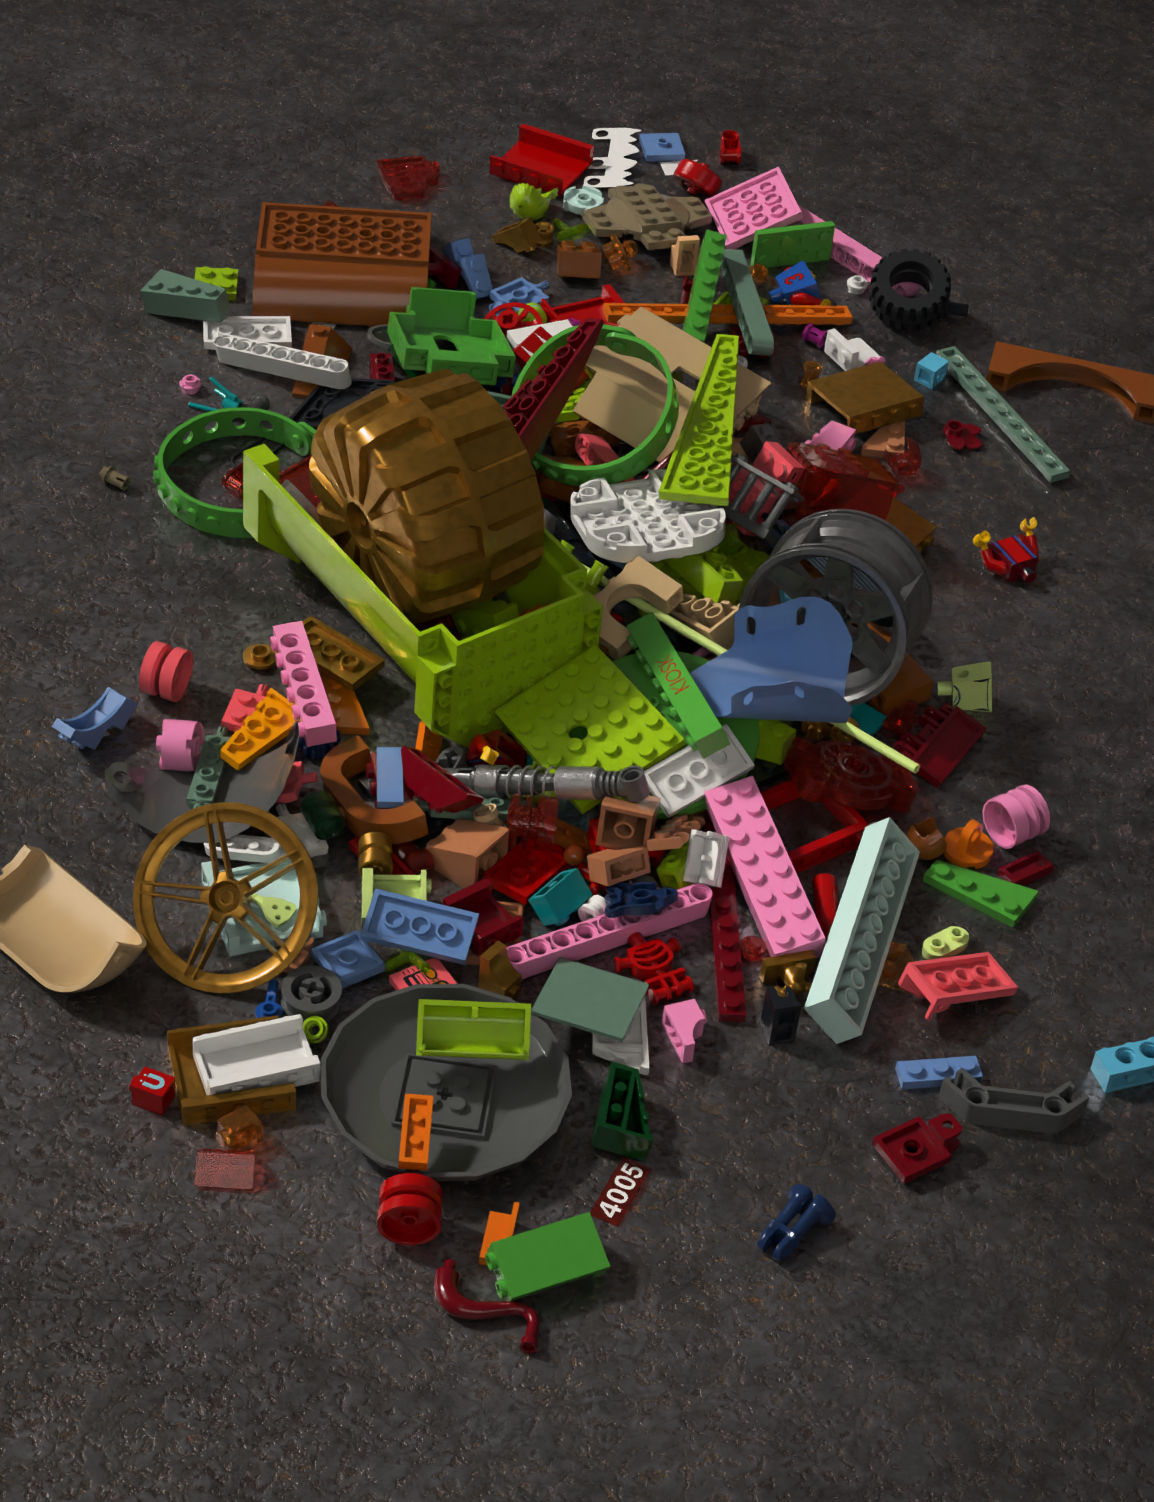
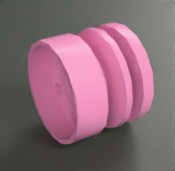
M1028 784L1018 786L1015 789L1009 790L1006 794H1000L989 799L984 804L982 811L983 822L988 834L998 846L1004 849L1013 848L1024 843L1027 839H1033L1044 834L1050 825V812L1046 801L1041 793Z

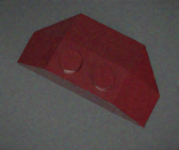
M402 746L401 757L404 783L413 790L412 795L414 797L427 801L429 803L428 807L437 813H442L443 811L456 813L479 805L484 801L482 796L478 795L422 751Z

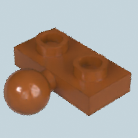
M552 815L543 820L548 840L553 844L566 848L563 857L567 864L572 866L580 864L584 856H587L592 851L586 831Z

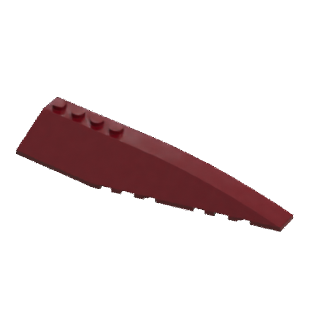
M586 318L566 339L568 343L554 351L552 354L554 358L548 365L542 364L536 370L538 375L532 381L528 379L503 405L504 411L511 419L528 452L530 460H532L547 437L577 384L603 327V319Z

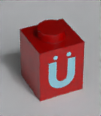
M144 1066L138 1076L135 1075L130 1083L129 1090L132 1092V1104L163 1116L176 1096L175 1077Z

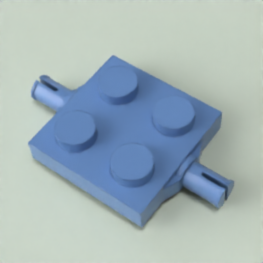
M523 277L490 291L489 298L495 303L489 305V310L491 311L497 301L503 304L510 302L527 304L532 302L541 305V299H545L549 304V297L542 291L549 289L550 285L547 281L533 284ZM512 307V308H515V309H516L517 314H518L520 308H519V307Z

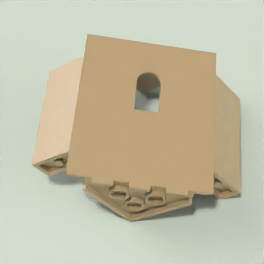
M642 306L632 315L625 314L617 321L618 327L631 331L637 338L648 342L657 349L666 360L671 374L679 368L700 381L712 347ZM594 346L583 369L591 379V382L573 411L585 420L586 418L632 447L637 448L653 431L663 413L667 400V379L658 369L642 359L617 354L607 346ZM739 363L737 364L733 434L736 430L739 431L745 419L748 420L750 416H755L760 407L758 403L762 394L771 384L770 381ZM675 379L673 380L679 397L678 420L668 444L656 459L659 463L674 450L695 394L694 390Z

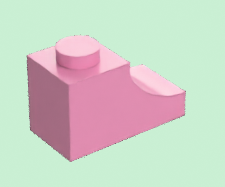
M695 999L664 1006L662 1025L682 1064L693 1061L694 1040L702 1037L704 1024L707 1023L705 1011L699 1008Z

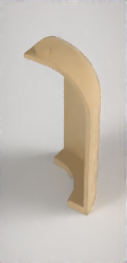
M24 845L13 860L1 869L3 874L0 875V949L48 989L57 992L74 993L102 986L123 973L133 964L146 947L145 938L133 925L41 848Z

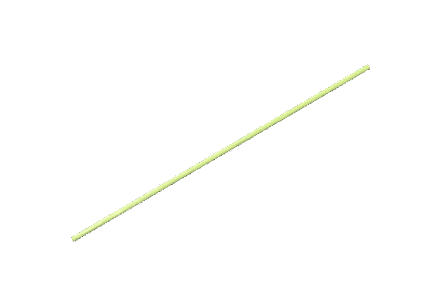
M584 565V566L588 569V571H587V574H588V572L590 571L591 568H589V567H587L586 565ZM603 576L599 585L605 588L610 580ZM625 599L647 614L653 612L657 620L717 656L728 651L643 599ZM831 723L914 774L919 771L920 765L851 723Z

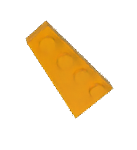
M270 688L263 701L260 700L256 705L255 711L251 716H247L243 721L242 727L236 730L222 747L219 757L236 770L242 769L289 734L295 722L291 705L294 704L292 702L289 703L288 699L273 688Z

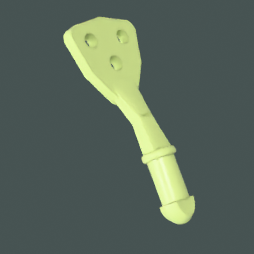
M256 893L251 895L253 898L252 902L262 908L265 918L276 928L290 921L296 912L297 906L282 898L264 897Z

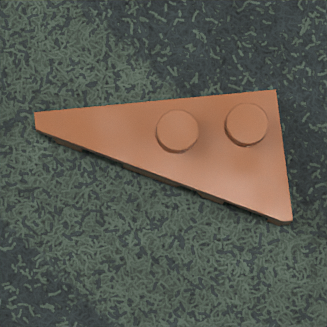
M905 420L880 427L862 446L861 455L903 460Z

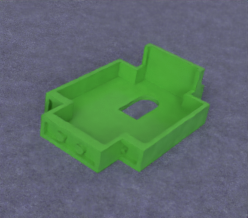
M411 287L406 313L390 312L387 333L392 344H394V349L403 369L426 371L427 374L442 369H450L457 375L467 373L481 384L496 385L497 376L513 377L516 356L496 320L476 319L474 317L475 292ZM435 340L451 341L455 344L457 351L439 350Z

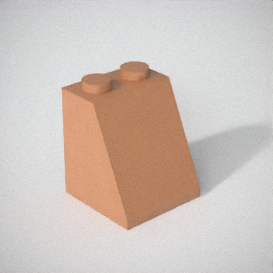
M606 795L601 804L596 845L617 850L634 848L641 845L647 847V840L653 835L658 819L661 798L648 795L642 801L629 802L625 797Z
M459 818L452 825L445 827L439 836L427 843L425 847V865L462 888H466L481 881L483 874L507 854L509 829Z

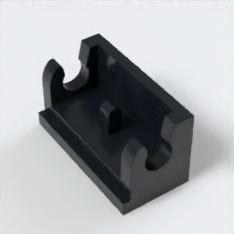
M774 986L766 987L760 1024L769 1045L795 1042L802 1005L800 1001L797 1002L793 990L788 986L785 988L786 997H780Z

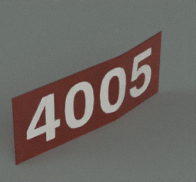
M623 1157L590 1214L618 1226L652 1168Z

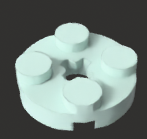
M576 186L570 187L564 192L563 209L583 217L584 210L604 205V197L602 198L601 191L591 186H582V189H576Z

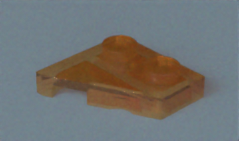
M891 942L878 986L906 991L898 985L908 962H914L906 944Z

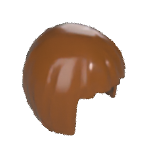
M932 816L917 824L913 823L907 830L906 836L920 851L919 859L932 860L945 853L947 842Z

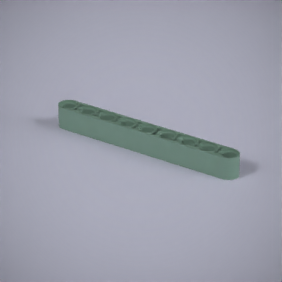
M724 249L720 270L748 353L750 355L771 356L774 349L773 335L743 250Z

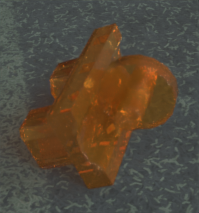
M616 233L610 235L611 242L601 245L604 255L608 259L612 271L623 267L625 272L630 271L631 267L627 258L635 256L638 252V246L632 240L624 241L621 245Z

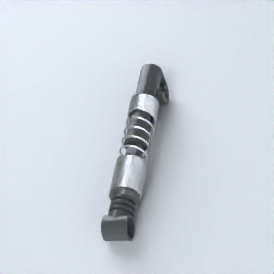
M456 746L443 750L436 760V763L478 795L485 798H501L504 794L512 798L515 794L521 798H524L525 795H531L535 799L543 791L544 797L548 799L551 791H555L558 799L600 800L608 795L611 797H625L629 802H639L650 794L644 770L640 766H629L622 771H608L598 766H551L547 770L544 766H538L534 769L528 765L522 769L519 765H515L510 769L507 765L482 764L469 768L463 749ZM539 768L545 769L546 773H542ZM550 769H557L555 773H549Z

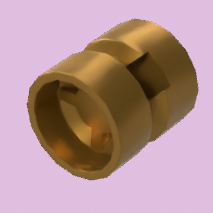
M369 832L361 836L358 841L359 875L362 877V868H373V875H392V839L390 836L382 832Z

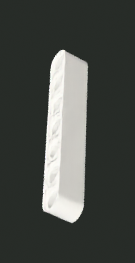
M221 334L214 339L218 360L224 364L335 389H345L352 383L348 362L343 359L230 334Z

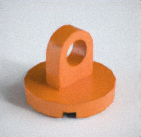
M972 819L965 827L955 828L946 834L944 838L947 842V848L943 854L951 864L965 869L969 867L979 869L990 862L993 855V843L982 832L983 825Z

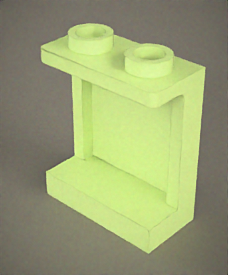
M362 868L361 928L364 926L375 888L427 901V894H431L432 879L427 878L426 870H421L420 875H373V868Z

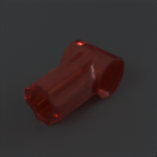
M413 841L392 844V852L415 875H420L421 870L429 872L434 869L433 857L427 849L423 848L420 850Z

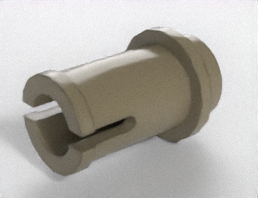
M105 466L100 472L99 477L105 484L110 483L123 491L128 488L124 484L130 485L131 478L115 471L112 466Z

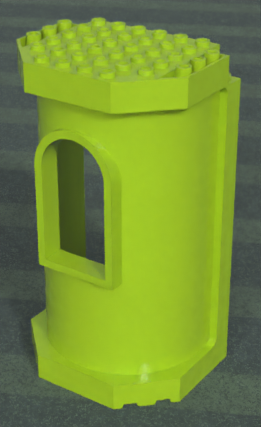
M265 444L243 451V527L258 543L297 563L303 562L416 684L414 713L431 731L467 748L471 739L477 734H485L500 729L507 735L509 732L495 717V710L595 644L599 647L603 605L586 589L588 569L546 528H544L543 540L544 553L539 566L531 570L524 580L505 591L511 602L517 603L518 612H522L526 608L532 609L539 604L542 606L551 603L550 605L461 641H458L442 623L420 632L279 483V458Z

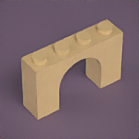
M639 555L632 562H628L619 575L611 578L607 586L600 593L598 592L594 595L603 605L599 648L615 660L626 656L632 650L627 640V636L630 635L628 629L610 615L612 608L617 603L629 598H639L648 601L668 615L684 600L682 585Z

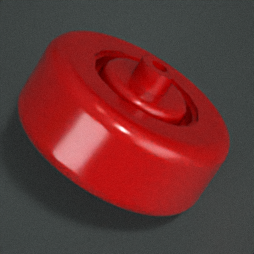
M682 159L673 174L678 183L688 187L686 191L691 195L697 192L703 193L710 198L717 195L722 186L721 178L711 171L707 164H700L689 159Z

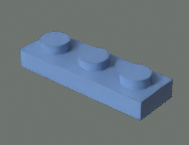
M976 1056L897 1061L895 1067L902 1090L941 1087L942 1081L948 1076L953 1079L952 1083L954 1084L956 1072L961 1068L967 1071L980 1084L983 1078Z

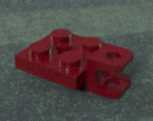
M950 1113L941 1114L928 1120V1125L918 1116L873 1137L872 1145L902 1183L906 1184L950 1163L952 1156L950 1153L959 1147L960 1140L957 1137L962 1133L963 1127ZM943 1124H951L953 1128L943 1127ZM906 1147H910L911 1149L916 1148L917 1152L909 1153L906 1151Z

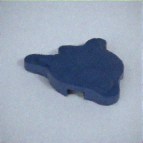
M620 882L606 886L609 894L605 896V903L607 904L605 916L615 918L623 915L643 916L654 914L678 900V892L676 889L665 886L662 890L657 889L655 882Z

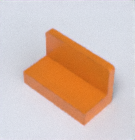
M514 1202L511 1214L490 1211L479 1256V1264L487 1266L485 1254L492 1242L516 1234L520 1208L519 1202Z

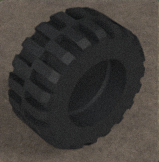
M901 249L898 253L896 251L889 253V257L884 256L876 264L871 276L869 301L871 302L872 310L876 311L875 315L880 320L884 319L886 325H893L898 330H901V328L907 329V331H913L916 328L922 330L926 328V325L929 327L934 325L936 320H940L948 307L951 291V277L947 273L948 269L944 264H940L941 260L936 256L931 257L930 253L926 251L924 253L919 252V249H913V251ZM901 282H913L921 285L928 293L918 298H907L896 293L892 287Z

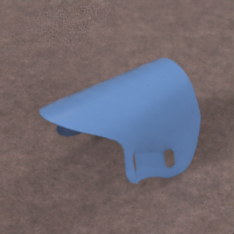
M799 597L769 607L749 605L740 608L734 616L733 646L728 651L690 673L711 710L718 718L846 723L852 712V706L844 699L846 677L853 646L852 638L841 614L830 602L819 597ZM800 607L806 608L805 622L802 625H797V610ZM748 617L754 618L756 622L754 635L747 632Z

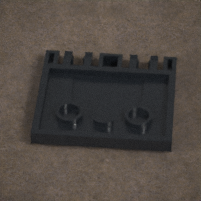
M351 378V385L345 389L317 385L289 419L296 423L305 422L317 430L324 418L369 395L374 390L397 382L385 379Z

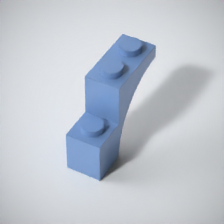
M470 238L453 241L443 246L444 255L462 269L460 274L464 278L469 292H475L476 299L489 297L490 291L493 288L484 253L474 255Z
M108 687L99 700L87 711L71 719L57 718L52 727L60 732L58 737L66 742L72 743L83 750L85 746L95 750L108 728L112 729L115 726L121 730L124 729L138 704L120 692Z

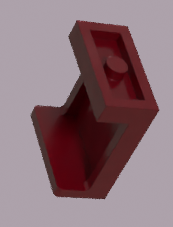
M487 878L443 898L442 905L479 913V920L470 947L478 957L497 941L503 944L515 941L522 936L524 919L522 916L518 915L512 918L492 896L493 884Z

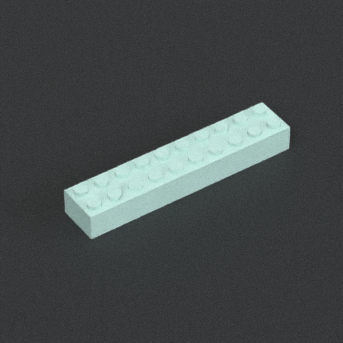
M890 817L865 827L804 1006L809 1016L818 1023L836 1044L858 1037L863 1033L920 851Z

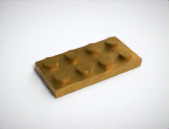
M310 615L302 621L318 671L347 689L354 691L385 667L384 658Z

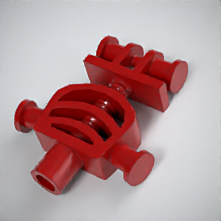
M635 932L627 939L631 948L627 949L626 958L614 957V966L617 973L622 972V969L629 968L634 978L645 980V983L649 984L646 995H649V999L654 1005L658 1004L661 999L670 1000L672 993L679 997L684 991H694V983L690 976L685 977L686 970L684 967L670 971L672 969L673 952L678 953L681 949L679 942L674 937L670 938L666 944L659 938L647 942L640 932Z

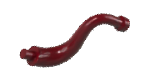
M452 1259L445 1260L444 1266L438 1268L434 1276L433 1289L436 1301L440 1307L454 1317L468 1320L509 1315L522 1316L527 1320L525 1336L521 1338L519 1348L526 1353L536 1352L539 1343L536 1339L539 1329V1318L534 1308L516 1301L480 1302L464 1297L458 1290L459 1274L455 1270L456 1262Z

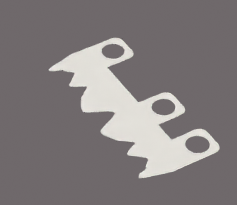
M633 128L594 129L592 133L593 139H611L608 157H593V161L602 160L604 163L601 166L590 165L589 169H606L605 176L585 177L583 186L616 187L634 184L623 178L631 175L630 172L625 170L632 168L637 161L624 158V156L639 152L638 148L629 142L637 140L630 135L642 130ZM605 130L608 132V135L605 137H598L596 136V133L598 131ZM592 178L600 180V183L597 185H589L587 182Z

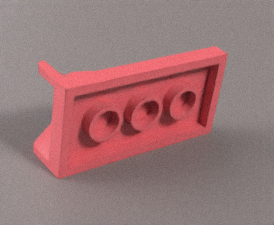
M989 952L908 962L898 982L902 989L917 997H926L931 1003L925 1015L927 1021L931 1020L934 1013L947 1010L951 1004L1015 995L1018 986Z

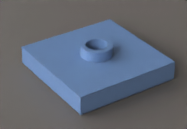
M678 133L639 135V141L647 162L681 161L685 159L686 154Z
M359 930L311 949V956L320 967L332 971L339 978L342 989L385 971V963L367 941L361 940Z

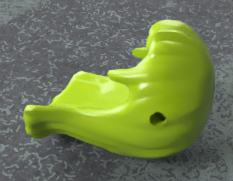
M528 183L514 185L509 199L510 208L518 219L524 220L531 217L532 221L538 220L548 210L550 200L558 196V189L554 188L552 191L541 194L542 188L536 189Z

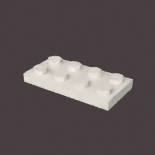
M226 316L221 323L203 320L204 349L215 350L214 339L221 334H230L292 348L290 316Z
M727 724L722 726L730 742V745L703 759L699 751L693 752L689 745L644 771L650 792L654 797L661 798L660 807L668 818L705 797L704 791L726 785L754 768V763Z

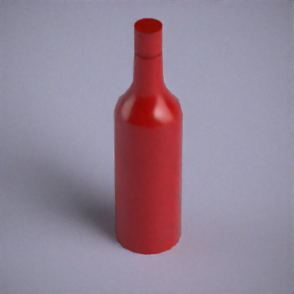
M823 873L813 878L812 893L814 913L827 941L840 900L836 877Z

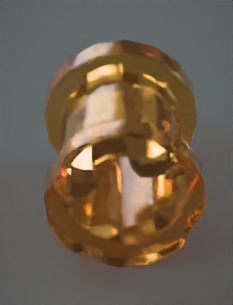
M807 361L803 364L805 372L804 377L801 379V385L806 389L807 381L818 379L819 374L822 372L823 367L817 361Z

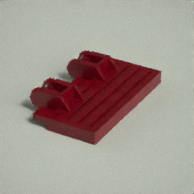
M945 703L940 710L931 705L926 707L924 713L917 717V723L922 727L919 734L915 736L910 732L903 733L901 741L895 742L893 748L918 763L920 769L917 774L936 788L942 784L987 730L986 727L958 706L953 708L948 703Z

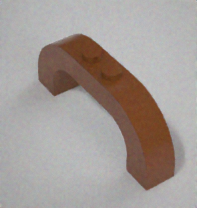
M359 735L341 742L326 754L320 766L324 800L329 809H334L338 820L344 822L353 834L360 838L369 832H382L390 836L392 844L409 842L428 835L425 813L415 801L392 809H377L366 804L350 785L348 780L356 774L366 771V764L370 763L369 747Z

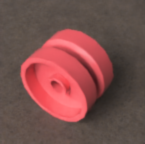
M160 641L153 642L148 648L140 668V691L152 696L160 694L162 699L178 702L184 695L192 675V651L180 647L172 649L170 644Z

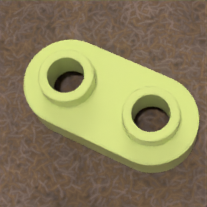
M950 926L924 941L922 955L926 960L953 957L967 948L969 934L961 927Z

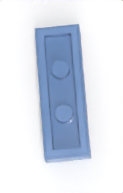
M377 747V808H396L403 805L402 747Z

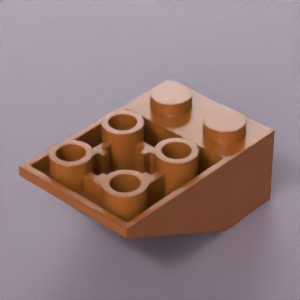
M562 240L561 244H557L558 276L600 278L602 252L594 244L595 242L583 241L582 245H576L574 241Z

